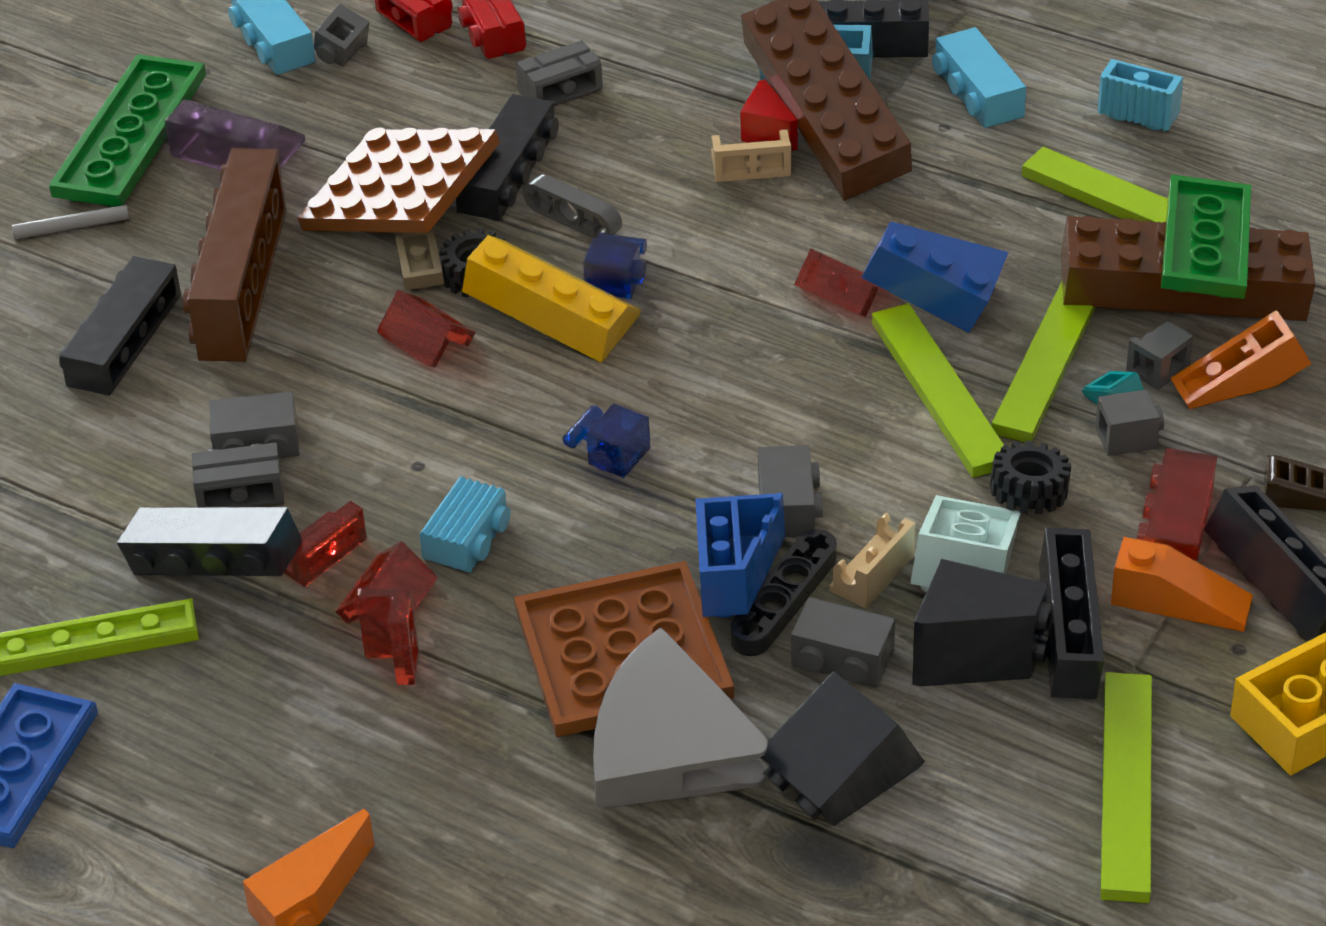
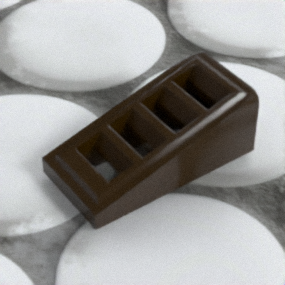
M1267 455L1264 493L1277 507L1326 511V469L1282 456Z

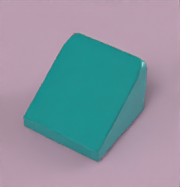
M1109 371L1086 385L1082 392L1086 398L1098 405V397L1144 389L1138 373Z

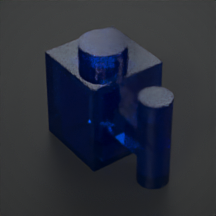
M600 233L598 238H593L583 261L584 281L615 297L631 299L637 284H642L645 278L646 262L640 260V254H645L647 239Z
M614 403L604 414L598 406L591 405L565 433L562 440L569 448H576L582 440H586L589 465L625 478L651 448L649 417Z

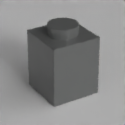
M1147 389L1098 397L1096 430L1107 456L1157 448L1158 432L1164 429V416L1161 407L1154 405Z

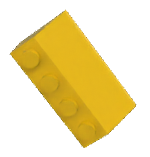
M487 235L467 258L462 292L600 363L603 362L641 313L639 308L502 239Z

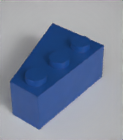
M890 221L875 247L861 278L969 333L989 302L1009 252Z
M783 493L695 499L703 617L716 616L728 618L734 615L748 614L785 539Z

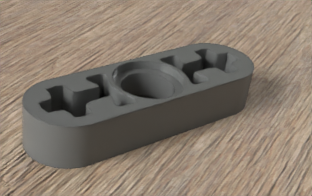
M540 174L523 188L524 200L533 211L593 239L605 242L622 228V218L611 204L547 175ZM568 203L574 207L577 214L569 207Z

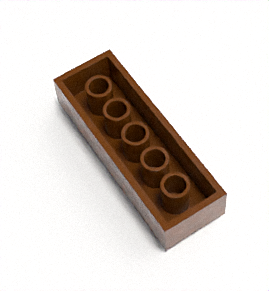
M775 0L741 15L745 46L771 87L798 119V130L843 201L912 171L911 142L817 0Z
M231 148L227 164H222L221 185L220 188H215L213 193V213H207L206 236L200 238L198 245L199 260L198 263L192 264L190 289H185L183 294V309L185 313H190L191 318L189 341L191 344H196L199 361H247L287 211L277 149Z
M1067 216L1061 249L1063 305H1086L1265 318L1277 310L1283 320L1307 321L1316 284L1308 232L1267 230L1250 227L1247 288L1245 298L1239 299L1161 288L1166 222L1105 219L1091 216Z

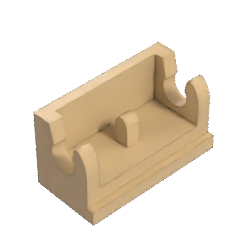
M779 130L780 140L726 145H721L719 135H712L713 148H711L715 182L791 176V143L788 131Z
M884 513L877 521V533L848 565L842 559L833 568V582L829 585V592L867 609L913 559L915 522L904 518L900 522L898 533H896L889 526V514Z

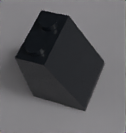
M941 559L914 621L912 685L923 687L1031 679L1037 661L1044 663L1047 658L1049 636L1044 635V631L1048 630L1053 612V604L1046 603L1048 584Z
M835 671L824 680L767 741V751L760 758L768 767L763 772V775L778 790L784 793L789 787L799 795L794 802L809 817L816 820L819 815H822L833 826L909 776L925 762L898 723Z

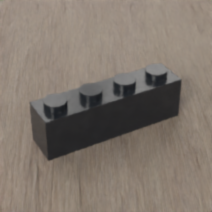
M928 0L818 1L833 25H871L873 58L928 57Z
M511 94L489 128L496 129L500 143L457 196V213L500 221L507 208L514 205L519 189L523 184H527L534 165L542 160L546 146L550 140H554L557 136L559 121L558 118L554 117V104L552 101Z
M132 256L124 269L118 272L115 281L107 292L99 298L96 307L88 318L81 322L77 333L60 352L59 365L63 369L67 387L108 396L113 393L181 296L175 264Z
M1257 485L1224 489L1204 531L1214 540L1218 549L1228 555L1241 569L1244 577L1254 583L1268 598L1271 606L1281 612L1295 627L1302 639L1308 642L1325 633L1326 557Z
M287 507L139 508L117 544L134 575L282 576L303 539Z
M1045 527L1039 571L1040 582L1048 584L1046 603L1053 604L1048 630L1045 631V635L1049 636L1047 662L1050 697L1097 699L1104 665L1091 532L1090 529Z

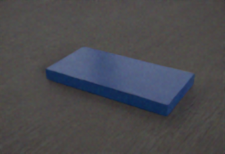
M14 683L0 703L1 846L15 848L97 716L96 702Z

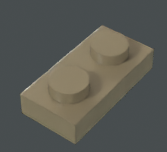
M433 228L429 233L394 232L405 290L444 285L443 271Z

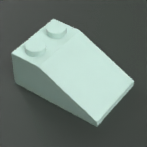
M936 495L918 534L910 584L919 585L923 591L927 592L941 559L1007 574L1020 520V511Z

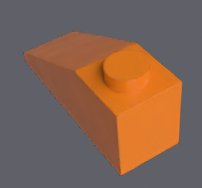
M1276 310L1170 379L1189 409L1276 387L1312 363L1295 335Z
M1123 537L1114 567L1111 605L1241 632L1245 631L1253 594L1168 545Z
M365 808L242 881L248 911L261 926H317L322 923L375 845L370 814Z

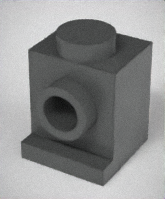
M339 4L315 31L314 49L317 56L327 64H333L335 61L344 66L360 47H364L367 44L370 22Z
M1167 320L1154 331L1147 332L1141 340L1135 336L1132 337L1128 345L1126 371L1138 373L1140 380L1159 390L1171 381V377L1190 366L1193 335Z

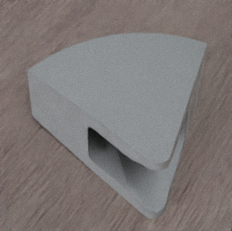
M659 628L644 639L628 655L615 673L605 692L594 734L593 767L596 808L760 786L765 780L763 775L765 769L757 758H761L767 751L768 742L766 737L662 628Z

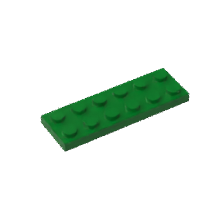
M137 54L50 182L51 197L109 207L124 205L206 77L205 64Z

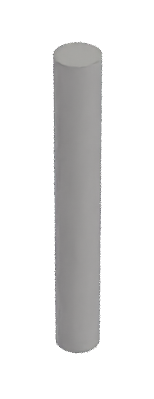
M127 205L14 224L12 225L14 240L125 221L130 220Z

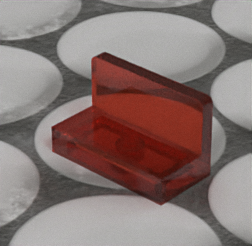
M811 248L794 285L865 318L880 288L861 278L862 271Z
M397 290L377 329L378 334L433 368L437 366L449 341L469 346L476 333L425 299L401 290Z
M349 501L335 513L327 512L300 533L303 541L284 574L306 587L367 540L363 508Z
M400 541L377 554L335 613L347 624L367 614L388 636L392 637L402 629L436 581L437 576L403 541Z
M359 589L356 601L365 656L367 658H393L397 685H415L419 644L411 589Z

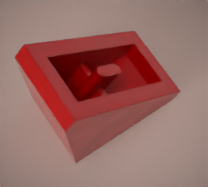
M766 79L758 81L740 111L741 141L746 143L780 140L779 130H787L791 143V152L798 150V119Z

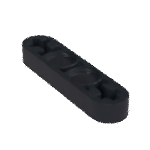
M811 529L800 535L764 580L749 613L736 615L730 624L731 646L736 652L745 656H757L769 649L835 565L837 560V543L833 534L826 530ZM809 552L814 553L812 555V562L809 560ZM791 573H799L804 575L806 579L793 583L785 580L784 577ZM768 601H778L785 605L783 608L773 611L762 607ZM757 622L759 623V624H758V633H757V632H754L755 629L757 628Z

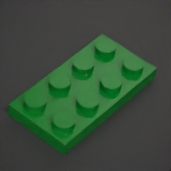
M1171 174L1168 189L1161 288L1179 292L1216 295L1223 298H1245L1248 274L1252 185Z

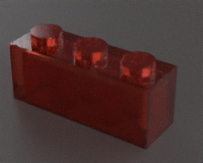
M1165 448L1162 465H1153L1150 489L1156 491L1155 494H1146L1143 519H1149L1148 524L1140 522L1137 533L1138 540L1168 545L1198 562L1214 488L1218 456Z

